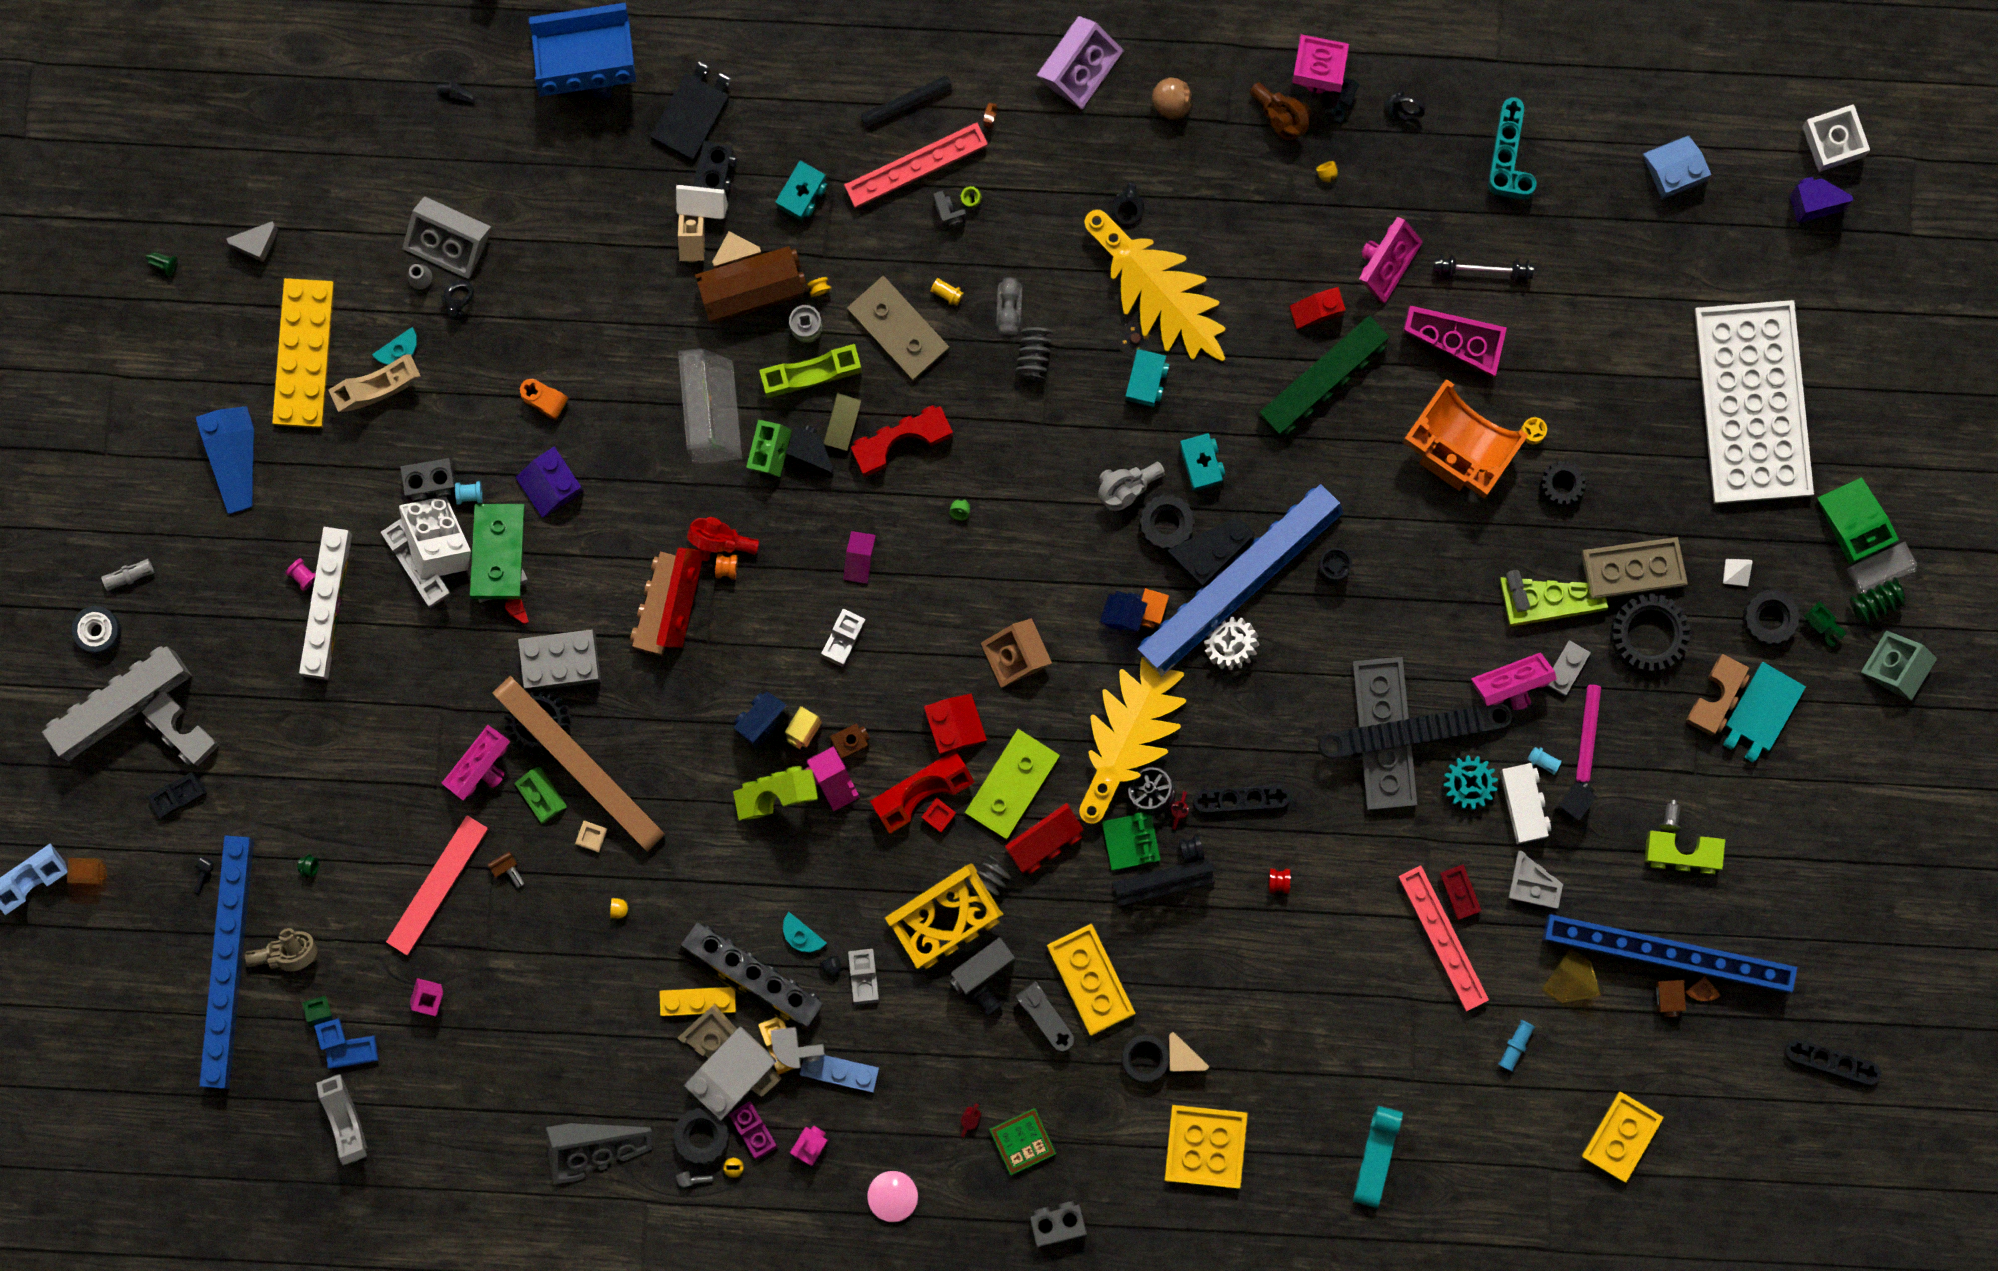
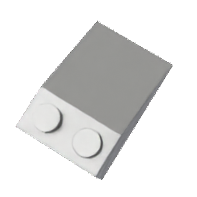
M740 1026L684 1086L722 1120L777 1060Z

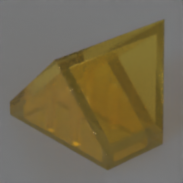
M1572 948L1568 950L1542 987L1543 990L1561 1003L1601 996L1591 961Z

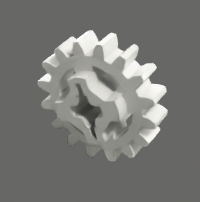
M1231 617L1227 623L1224 620L1220 626L1214 629V632L1208 635L1210 640L1204 641L1207 647L1205 652L1210 657L1213 664L1217 663L1220 669L1227 665L1229 670H1233L1236 664L1239 668H1242L1243 661L1250 663L1249 656L1257 654L1253 647L1259 646L1256 639L1258 635L1253 630L1250 623L1246 624L1243 618L1236 622L1234 617ZM1217 650H1219L1220 653H1225V656L1219 654Z

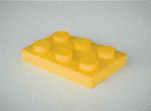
M1618 1092L1581 1157L1626 1183L1664 1117L1624 1093Z

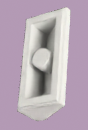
M677 185L676 187L678 214L724 219L728 207L724 190Z

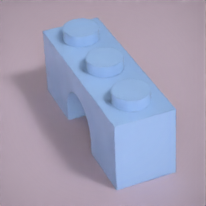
M51 843L0 877V909L5 915L24 903L27 893L32 888L41 883L49 886L68 873L65 861Z

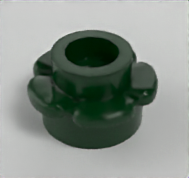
M306 854L304 858H300L297 869L303 878L314 877L317 874L319 867L318 858L312 857L311 854Z

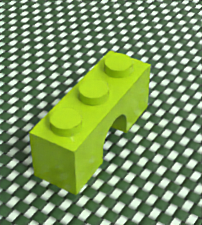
M1649 831L1647 833L1644 862L1651 863L1650 867L1665 869L1666 865L1676 866L1675 870L1690 872L1691 868H1698L1700 873L1715 875V871L1723 869L1725 839L1700 836L1697 838L1695 851L1690 855H1684L1675 847V833Z

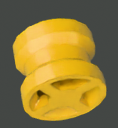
M1533 417L1526 420L1521 430L1528 435L1525 442L1535 445L1544 439L1547 433V425L1542 419Z

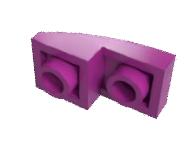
M751 1102L746 1103L729 1114L756 1160L778 1148Z

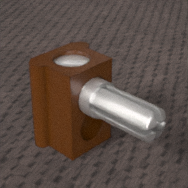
M510 851L488 863L495 877L506 871L517 888L520 887L518 881L521 885L524 884L515 867L517 862Z

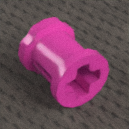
M299 558L286 570L285 574L288 577L291 576L300 585V589L305 591L315 582L316 573H312L303 564L304 561Z

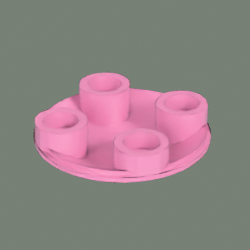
M889 1171L882 1173L872 1181L869 1187V1206L872 1212L882 1220L889 1222L901 1221L907 1218L917 1205V1188L911 1178L901 1172Z

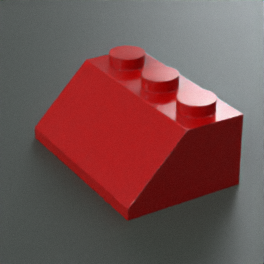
M1066 803L1007 844L1005 850L1022 874L1028 872L1030 875L1041 867L1039 862L1046 857L1052 860L1062 852L1060 848L1066 843L1071 846L1082 838L1080 834L1084 829Z

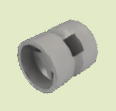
M809 305L799 306L792 311L789 317L792 335L796 340L803 343L815 341L822 332L819 312Z

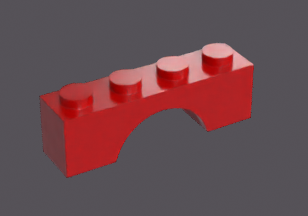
M934 405L929 406L921 411L922 415L915 418L912 416L905 417L899 421V425L890 429V426H886L876 432L877 435L870 439L865 436L856 440L854 446L851 447V451L863 477L886 468L888 451L900 439L915 437L925 441L932 447L953 437V431L941 406L937 408Z
M956 750L870 800V803L890 834L911 821L914 807L925 797L939 792L955 795L975 783Z

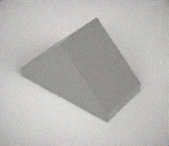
M272 221L229 237L227 241L233 249L264 262L278 229Z

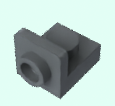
M943 191L933 194V200L942 226L954 227L962 224V220L966 219L965 209L950 213V211H953L950 197H945Z

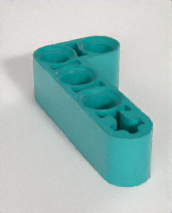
M1518 98L1507 99L1501 108L1488 188L1493 194L1498 196L1528 199L1536 188V179L1532 174L1514 171L1524 115V104ZM1510 107H1514L1515 112L1512 121H1508L1510 116ZM1502 131H1512L1514 138L1505 139ZM1501 153L1507 154L1510 157V162H1500L1498 155ZM1502 177L1506 181V186H1497L1494 183V178ZM1521 181L1527 182L1530 185V190L1522 191L1518 183Z
M1376 1106L1353 1202L1378 1208L1403 1112Z

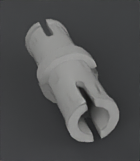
M146 559L134 565H124L122 569L101 578L106 590L110 591L118 586L127 583L130 585L139 578L154 574V570L149 559Z

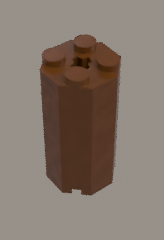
M790 246L696 274L695 277L710 325L804 297V292L808 291L803 272L798 273L797 271L801 266L796 248L791 250Z

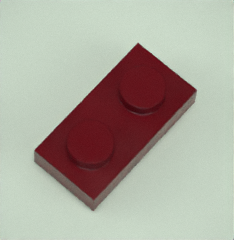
M1464 864L1440 873L1457 920L1482 911Z

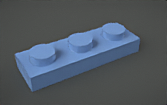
M820 1055L819 1061L805 1062L804 1057L800 1076L874 1093L879 1068Z

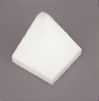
M1725 559L1723 584L1748 587L1752 560Z

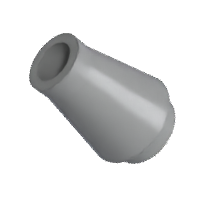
M419 264L412 265L408 273L409 284L416 289H424L429 286L432 281L430 269ZM421 271V274L419 276H414L415 273Z

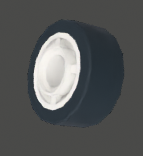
M91 606L83 609L76 615L72 623L71 633L74 642L81 649L91 654L101 655L110 652L117 646L121 638L122 628L119 619L111 611L103 607ZM100 624L102 627L101 633L98 636H92V627Z

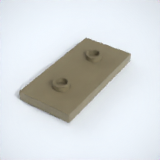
M884 276L847 307V310L913 381L949 349V346Z
M1678 537L1587 549L1581 552L1591 600L1680 588L1688 585Z

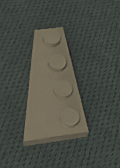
M714 1004L677 1039L694 1047L695 1051L702 1056L705 1055L710 1058L737 1029ZM771 1067L751 1090L762 1097L782 1078Z

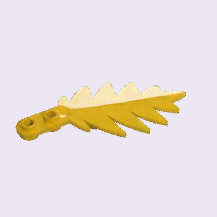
M1101 210L1089 212L1085 218L1086 229L1114 257L1111 265V278L1115 280L1122 270L1121 298L1125 315L1129 314L1141 292L1140 320L1143 336L1146 337L1161 312V334L1166 352L1171 349L1182 330L1184 344L1192 360L1196 358L1200 349H1202L1210 356L1222 362L1225 361L1222 349L1214 337L1225 332V327L1199 315L1219 306V301L1199 294L1182 293L1205 283L1206 278L1192 273L1164 271L1187 260L1186 256L1161 250H1144L1154 244L1153 240H1131L1105 212ZM1095 218L1102 220L1099 225H1094L1092 221ZM1112 235L1118 237V240L1114 243L1109 241Z
M1141 657V684L1125 670L1121 669L1119 671L1121 691L1127 707L1109 691L1103 690L1106 713L1114 732L1095 715H1091L1094 738L1102 757L1092 750L1089 751L1090 759L1097 772L1079 809L1080 816L1085 822L1097 823L1103 818L1120 781H1130L1141 776L1140 773L1127 769L1148 764L1168 753L1167 749L1139 744L1163 738L1181 728L1180 724L1152 719L1168 714L1186 703L1185 698L1162 695V693L1179 682L1184 676L1183 672L1170 669L1161 677ZM1102 783L1107 785L1105 793L1098 791V786ZM1094 806L1097 812L1094 816L1088 815V807Z

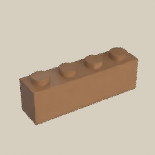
M661 551L659 557H654L651 571H654L652 581L648 580L646 583L644 594L647 595L645 605L640 604L637 618L640 619L638 628H633L630 642H633L632 647L636 650L663 657L666 647L656 645L676 556Z

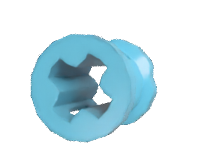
M481 481L469 485H461L460 482L455 483L457 505L467 501L482 503Z

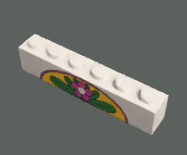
M323 528L299 671L304 677L324 680L329 678L352 534L348 530Z

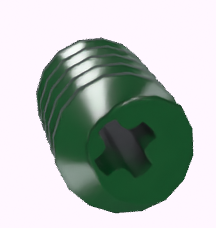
M1894 577L1892 582L1887 580L1883 586L1878 584L1874 590L1867 589L1866 595L1859 593L1857 594V599L1850 597L1849 602L1857 618L1862 619L1868 624L1870 623L1869 615H1872L1875 620L1879 619L1877 611H1881L1886 616V607L1888 606L1893 612L1896 611L1895 603L1897 602L1902 608L1905 607V593L1899 580Z

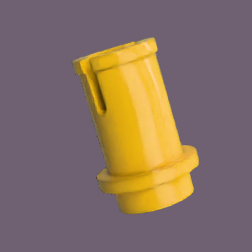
M939 278L936 279L930 291L949 301V305L954 304L957 306L963 296V292L960 291L961 288H954Z

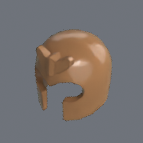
M1170 77L1160 81L1154 88L1152 93L1153 105L1162 117L1174 120L1185 116L1191 108L1192 94L1187 82Z

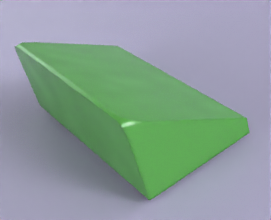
M540 767L530 770L514 783L541 824L547 822L567 807Z

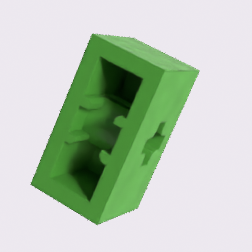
M758 420L746 468L759 473L780 477L792 429L781 424Z

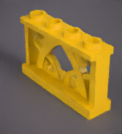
M969 864L894 911L885 919L889 926H892L913 960L916 969L922 966L928 969L939 962L936 957L943 953L946 956L952 954L959 949L958 943L963 940L969 943L979 936L977 931L983 927L989 930L1000 923L998 918L1003 913L999 910L978 876L974 865ZM967 878H969L979 896L969 898ZM953 892L955 894L954 899L959 897L960 901H948L947 894ZM934 899H937L939 903L947 907L960 906L958 920L953 931H943L929 927L935 916ZM978 901L986 906L987 912L984 918L976 919L974 917V912L981 910L977 907L970 908V902ZM922 909L927 910L929 913L925 923L921 922L925 919V917L920 916ZM904 920L910 927L916 930L912 938H910L900 921ZM967 922L974 925V927L964 932ZM921 934L926 935L922 941L923 947H925L927 942H930L933 946L932 950L927 954L921 953L917 949V939ZM939 939L952 940L940 948Z

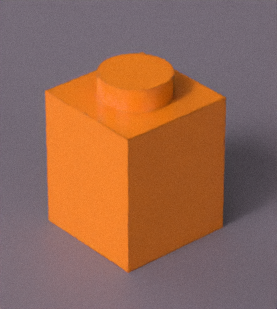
M1145 588L1136 620L1141 621V626L1154 629L1155 626L1159 627L1161 625L1169 595Z

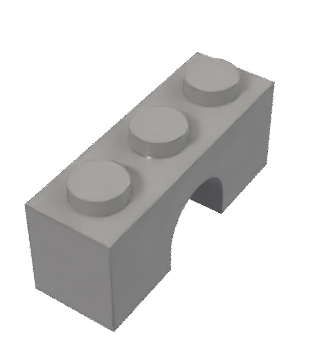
M162 691L142 711L146 716L144 722L153 730L158 728L164 734L161 737L162 740L171 748L175 745L181 751L179 757L188 765L193 763L199 766L219 745L198 725L188 734H179L176 730V720L184 710L166 692Z

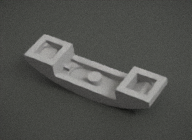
M402 519L381 531V534L430 608L450 595L449 590L438 574L432 578L420 579L412 560Z

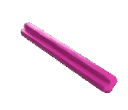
M1588 685L1576 774L1578 782L1588 783L1590 781L1601 686Z

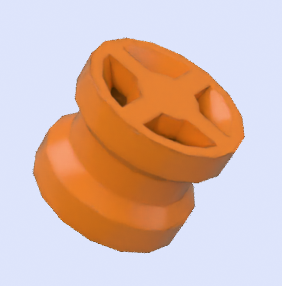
M717 553L715 578L727 576L735 580L738 556L731 555L730 557H725L723 554Z

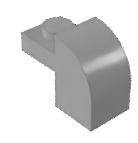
M796 1027L771 1030L773 1051L779 1061L789 1067L801 1068L800 1058L805 1057V1062L819 1061L820 1055H825L824 1045L799 1047Z

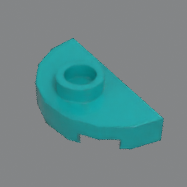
M411 327L373 353V357L386 365L391 364L403 355L411 354L413 357L417 347V335L414 328Z
M788 911L784 919L783 932L786 940L793 948L801 952H813L820 950L827 944Z

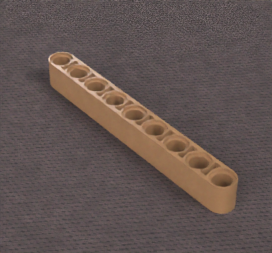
M511 676L492 692L647 852L665 835Z

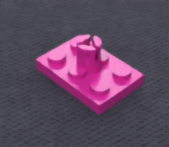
M1301 35L1292 83L1306 87L1310 92H1313L1314 87L1317 88L1316 93H1322L1324 90L1341 92L1349 44Z
M1399 217L1388 228L1387 234L1380 245L1369 241V244L1366 243L1362 251V257L1370 262L1362 270L1359 279L1373 296L1383 303H1386L1423 243L1406 220Z
M1540 652L1471 678L1474 688L1487 706L1500 704L1504 699L1510 698L1513 709L1521 710L1527 708V705H1531L1528 690L1536 687H1545L1550 682L1557 680L1553 668Z
M487 725L443 780L442 784L462 800L469 797L475 791L476 784L480 779H483L490 787H496L501 782V777H504V771L497 768L493 763L506 752L510 741Z

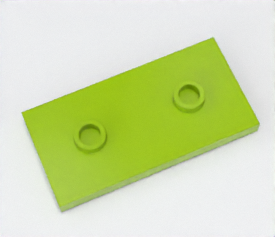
M1018 729L965 811V814L1007 840L1060 755Z

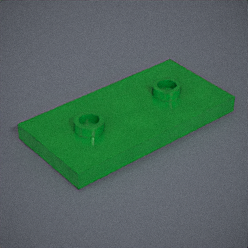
M475 504L470 585L471 599H521L524 504Z

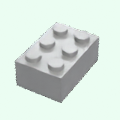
M593 630L518 639L523 684L527 692L530 689H551L601 682L596 637Z

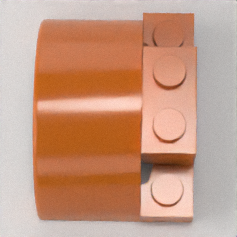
M1445 380L1402 443L1423 456L1419 464L1459 491L1465 485L1485 499L1528 435L1521 429L1519 431H1510L1483 418L1458 396L1454 389V384L1449 380Z

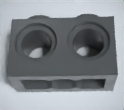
M450 458L400 466L405 496L408 499H412L413 502L426 500V496L435 494L436 497H447L451 495V492L455 491V477ZM440 473L447 474V481L442 485L436 484V476ZM414 478H422L423 484L420 488H411V481Z
M1073 1201L1059 1204V1210L1051 1212L1049 1207L1034 1210L1035 1216L1030 1217L1037 1246L1086 1235L1080 1206H1074ZM1069 1212L1074 1213L1077 1217L1076 1225L1071 1228L1066 1227L1062 1221L1063 1216ZM1044 1218L1049 1219L1053 1224L1051 1232L1047 1234L1041 1233L1038 1229L1039 1221Z

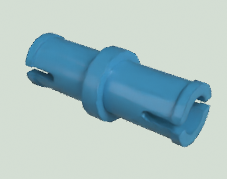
M1523 1020L1520 1021L1512 1040L1509 1039L1507 1042L1509 1046L1498 1063L1499 1065L1513 1072V1068L1522 1051L1525 1052L1527 1049L1525 1045L1535 1026Z

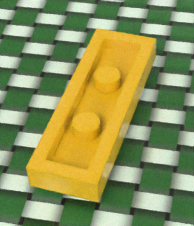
M730 987L660 991L661 1016L704 1014L714 1004L722 1013L736 1012L735 990Z

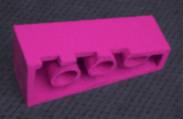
M1409 306L1403 332L1495 377L1507 328Z

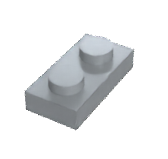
M1569 640L1553 667L1557 680L1550 682L1547 686L1566 696L1591 652Z

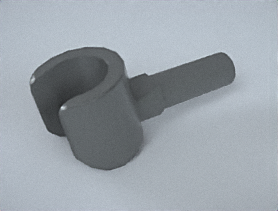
M689 1171L676 1176L680 1187L713 1182L712 1176L691 1178Z

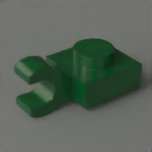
M1821 601L1804 615L1809 624L1820 634L1825 632V640L1831 647L1838 642L1833 635H1836L1840 640L1846 635V632L1834 622L1837 618Z

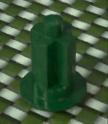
M156 252L146 256V260H149L148 265L165 271L166 276L169 277L174 273L178 261L176 256L169 258Z

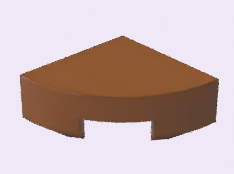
M988 103L983 119L984 127L992 128L994 126L998 109L997 104Z
M1705 976L1685 991L1689 997L1697 1001H1711L1721 996Z

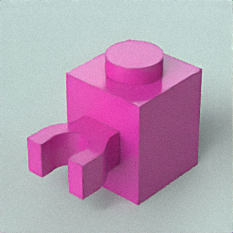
M814 1125L811 1129L805 1127L790 1153L813 1166L828 1142L824 1138L826 1133Z

